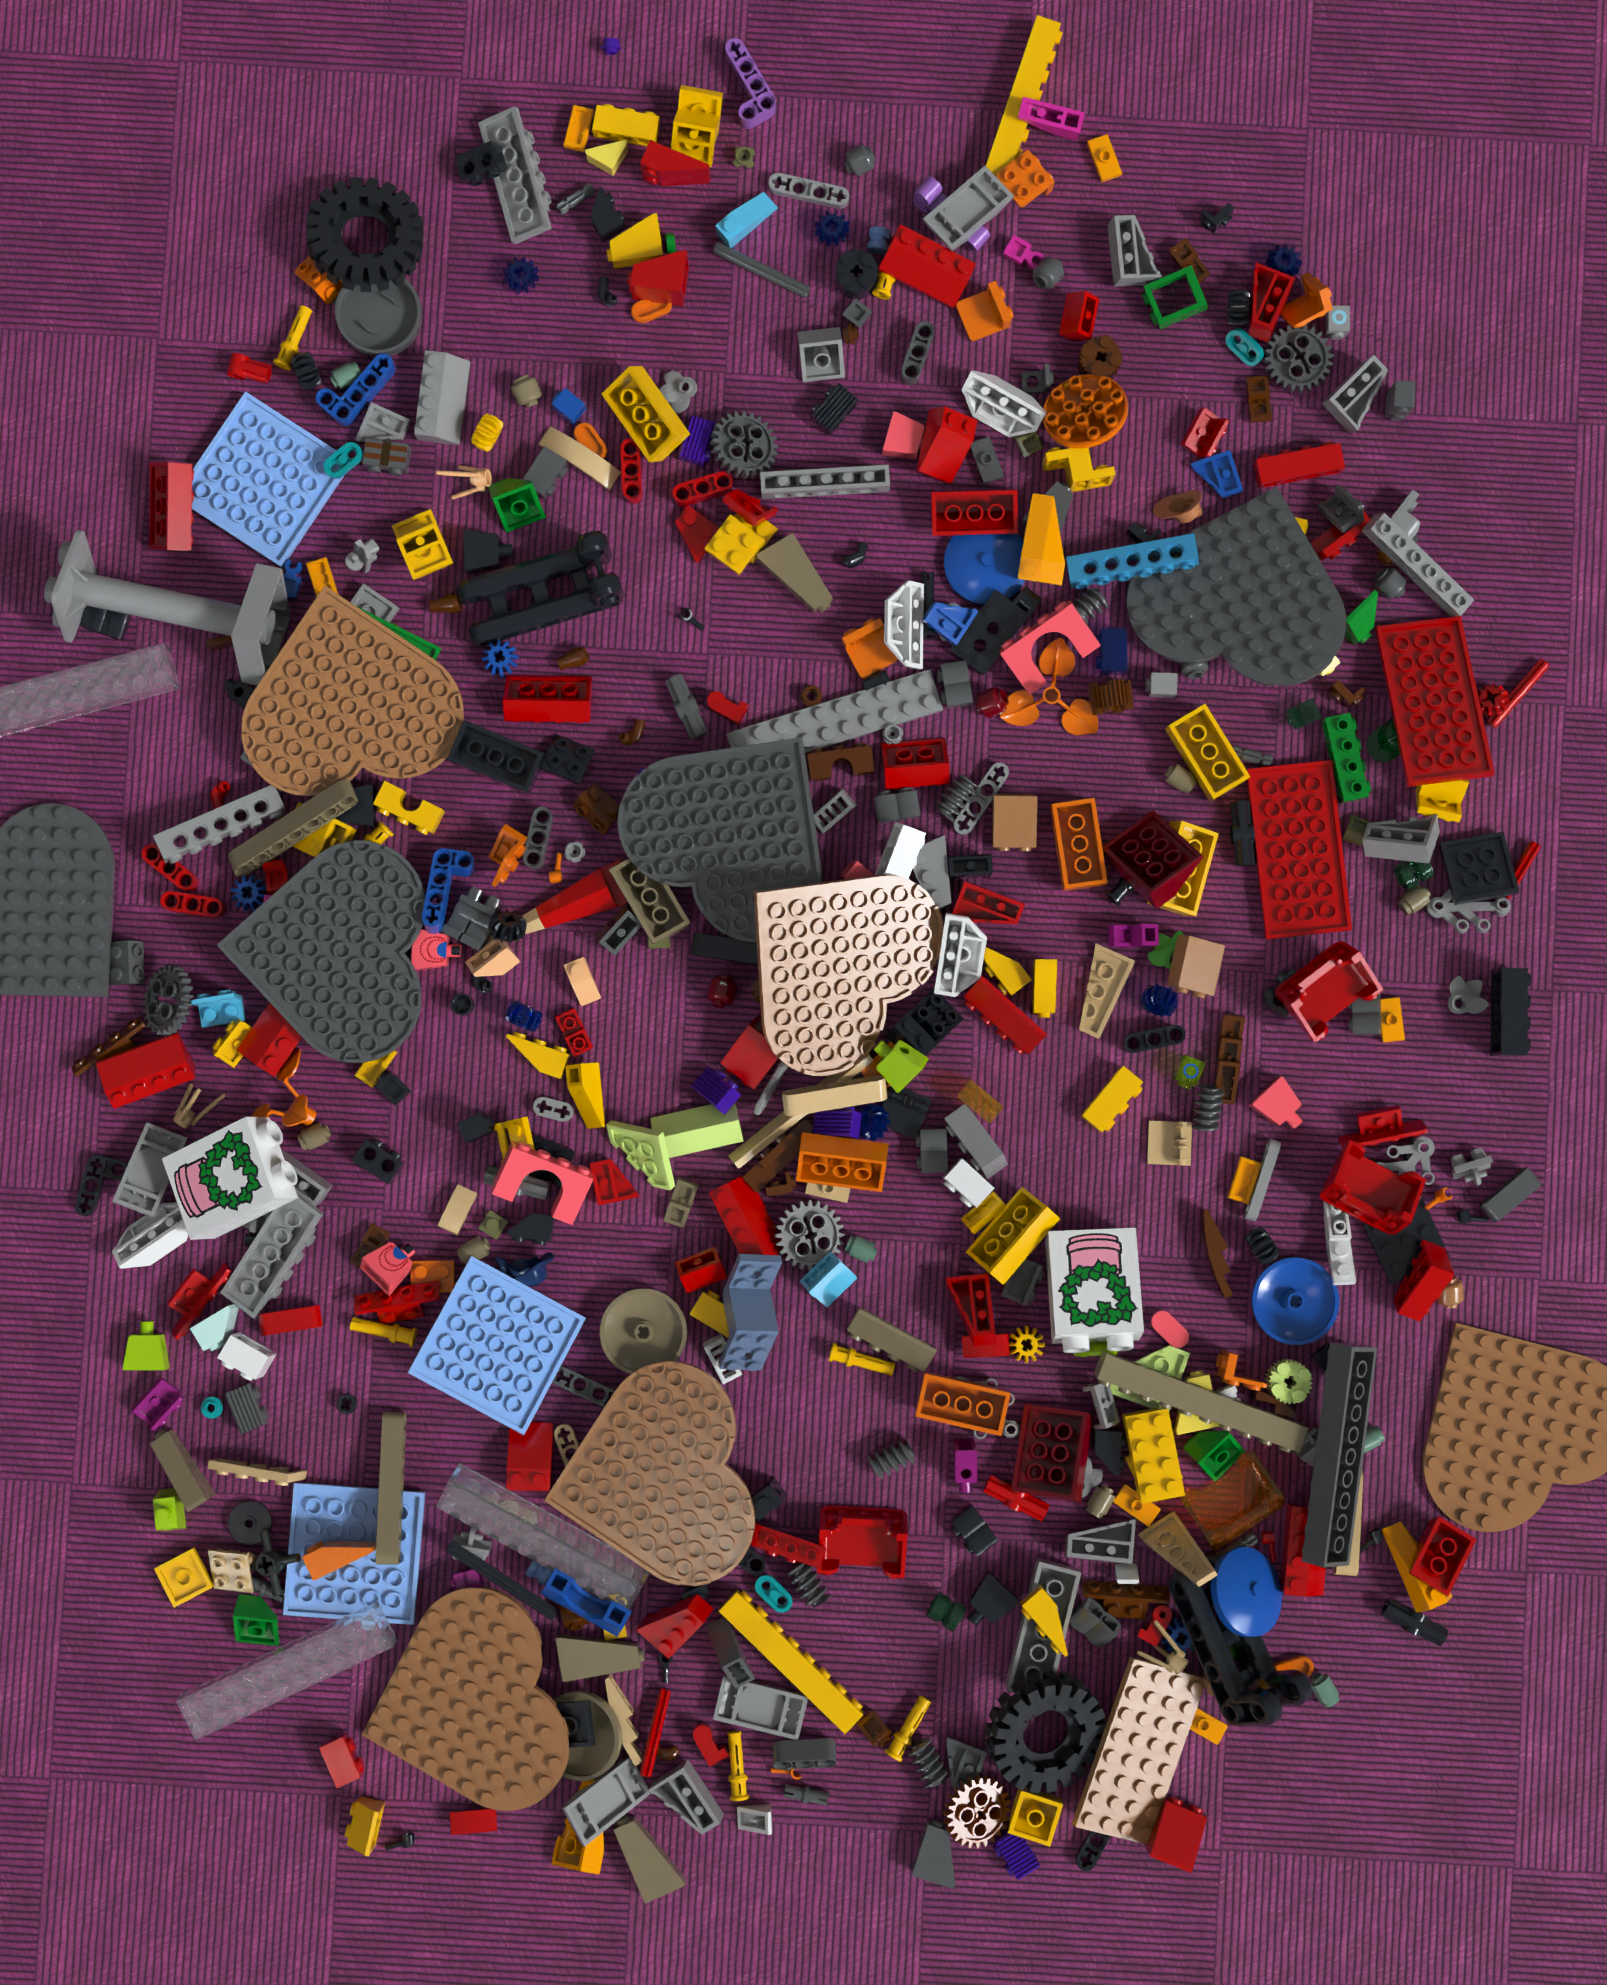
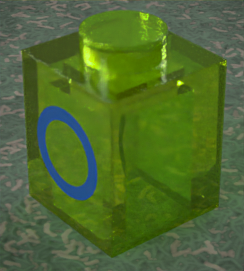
M1183 1055L1173 1080L1178 1081V1086L1188 1090L1190 1086L1196 1087L1206 1063L1188 1055Z

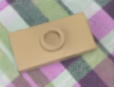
M807 1183L805 1194L847 1203L851 1188Z

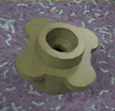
M736 147L734 150V166L737 168L740 166H746L748 169L754 166L753 156L755 155V150L751 147Z

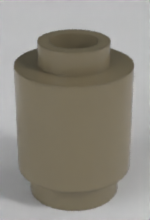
M1178 763L1175 766L1171 764L1164 773L1166 776L1165 781L1181 793L1184 791L1188 794L1197 782L1194 775Z
M1416 885L1401 896V900L1397 904L1402 912L1408 916L1430 903L1429 897H1431V894L1425 886L1420 887Z
M319 1122L302 1130L301 1134L297 1135V1138L305 1151L307 1149H315L329 1142V1137L332 1135L328 1126Z
M477 1236L462 1244L461 1248L457 1249V1254L462 1263L466 1265L471 1256L480 1260L489 1255L491 1246L485 1237Z
M1103 1484L1101 1488L1096 1486L1087 1503L1088 1507L1086 1510L1102 1519L1103 1515L1107 1514L1116 1497L1113 1495L1114 1490Z

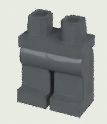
M472 886L466 896L461 894L460 901L455 906L452 916L447 925L444 924L441 932L480 951L485 947L491 935V918L494 914H497L501 900L489 895L483 905L479 901L484 892Z

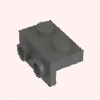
M1337 484L1334 486L1335 495L1318 504V510L1344 533L1364 521V506L1360 500H1356L1351 495L1348 489H1344Z
M129 940L111 942L110 985L144 984L143 942Z
M1025 1259L1005 1282L1000 1295L1024 1306L1028 1302L1032 1303L1036 1293L1033 1290L1035 1283H1040L1044 1271L1041 1270L1042 1265Z

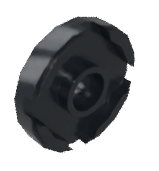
M253 1500L237 1505L232 1510L228 1521L230 1534L238 1542L247 1545L261 1542L260 1531L268 1529L270 1533L273 1524L272 1515L266 1505ZM247 1519L253 1521L252 1527L246 1524Z

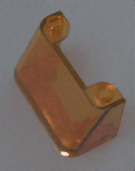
M1253 1451L1249 1454L1246 1452L1237 1458L1236 1468L1201 1491L1190 1488L1185 1491V1496L1180 1498L1212 1550L1225 1546L1280 1510L1286 1503L1283 1493Z

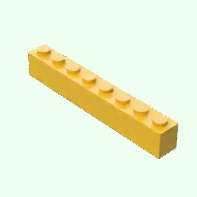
M1039 15L1036 17L986 167L995 176L1023 152L1020 146L1022 142L1026 143L1030 130L1026 129L1028 123L1018 119L1022 98L1027 97L1040 101L1043 93L1040 90L1041 84H1046L1050 72L1046 70L1048 63L1053 64L1056 51H1053L1055 44L1059 45L1063 34L1062 31H1059L1060 22Z
M736 1589L719 1607V1612L846 1734L863 1716L862 1704L854 1697L850 1699L845 1694L847 1690L839 1682L835 1684L830 1679L831 1674L824 1667L819 1669L814 1664L816 1660L807 1651L803 1653L798 1648L800 1644L792 1636L788 1638L782 1633L784 1631L782 1626L776 1621L772 1623L767 1618L768 1613L761 1606L756 1607L751 1602L753 1600L746 1591L740 1592Z

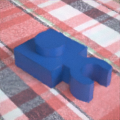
M287 559L285 562V569L287 571L286 574L283 573L287 597L297 600L302 579L296 576L302 571V563L298 562L297 567L291 569V560Z

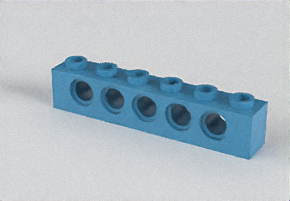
M1194 533L1066 557L1071 587L1076 589H1084L1092 584L1106 585L1114 580L1127 581L1131 577L1136 576L1149 577L1152 573L1157 572L1170 573L1174 569L1179 568L1187 570L1194 568L1195 565H1199ZM1174 552L1181 553V555L1178 558H1172L1170 556ZM1152 556H1158L1160 558L1156 562L1149 561V559ZM1131 560L1138 561L1135 566L1128 565V562ZM1109 564L1117 565L1113 570L1106 568ZM1088 568L1096 569L1092 574L1085 572Z

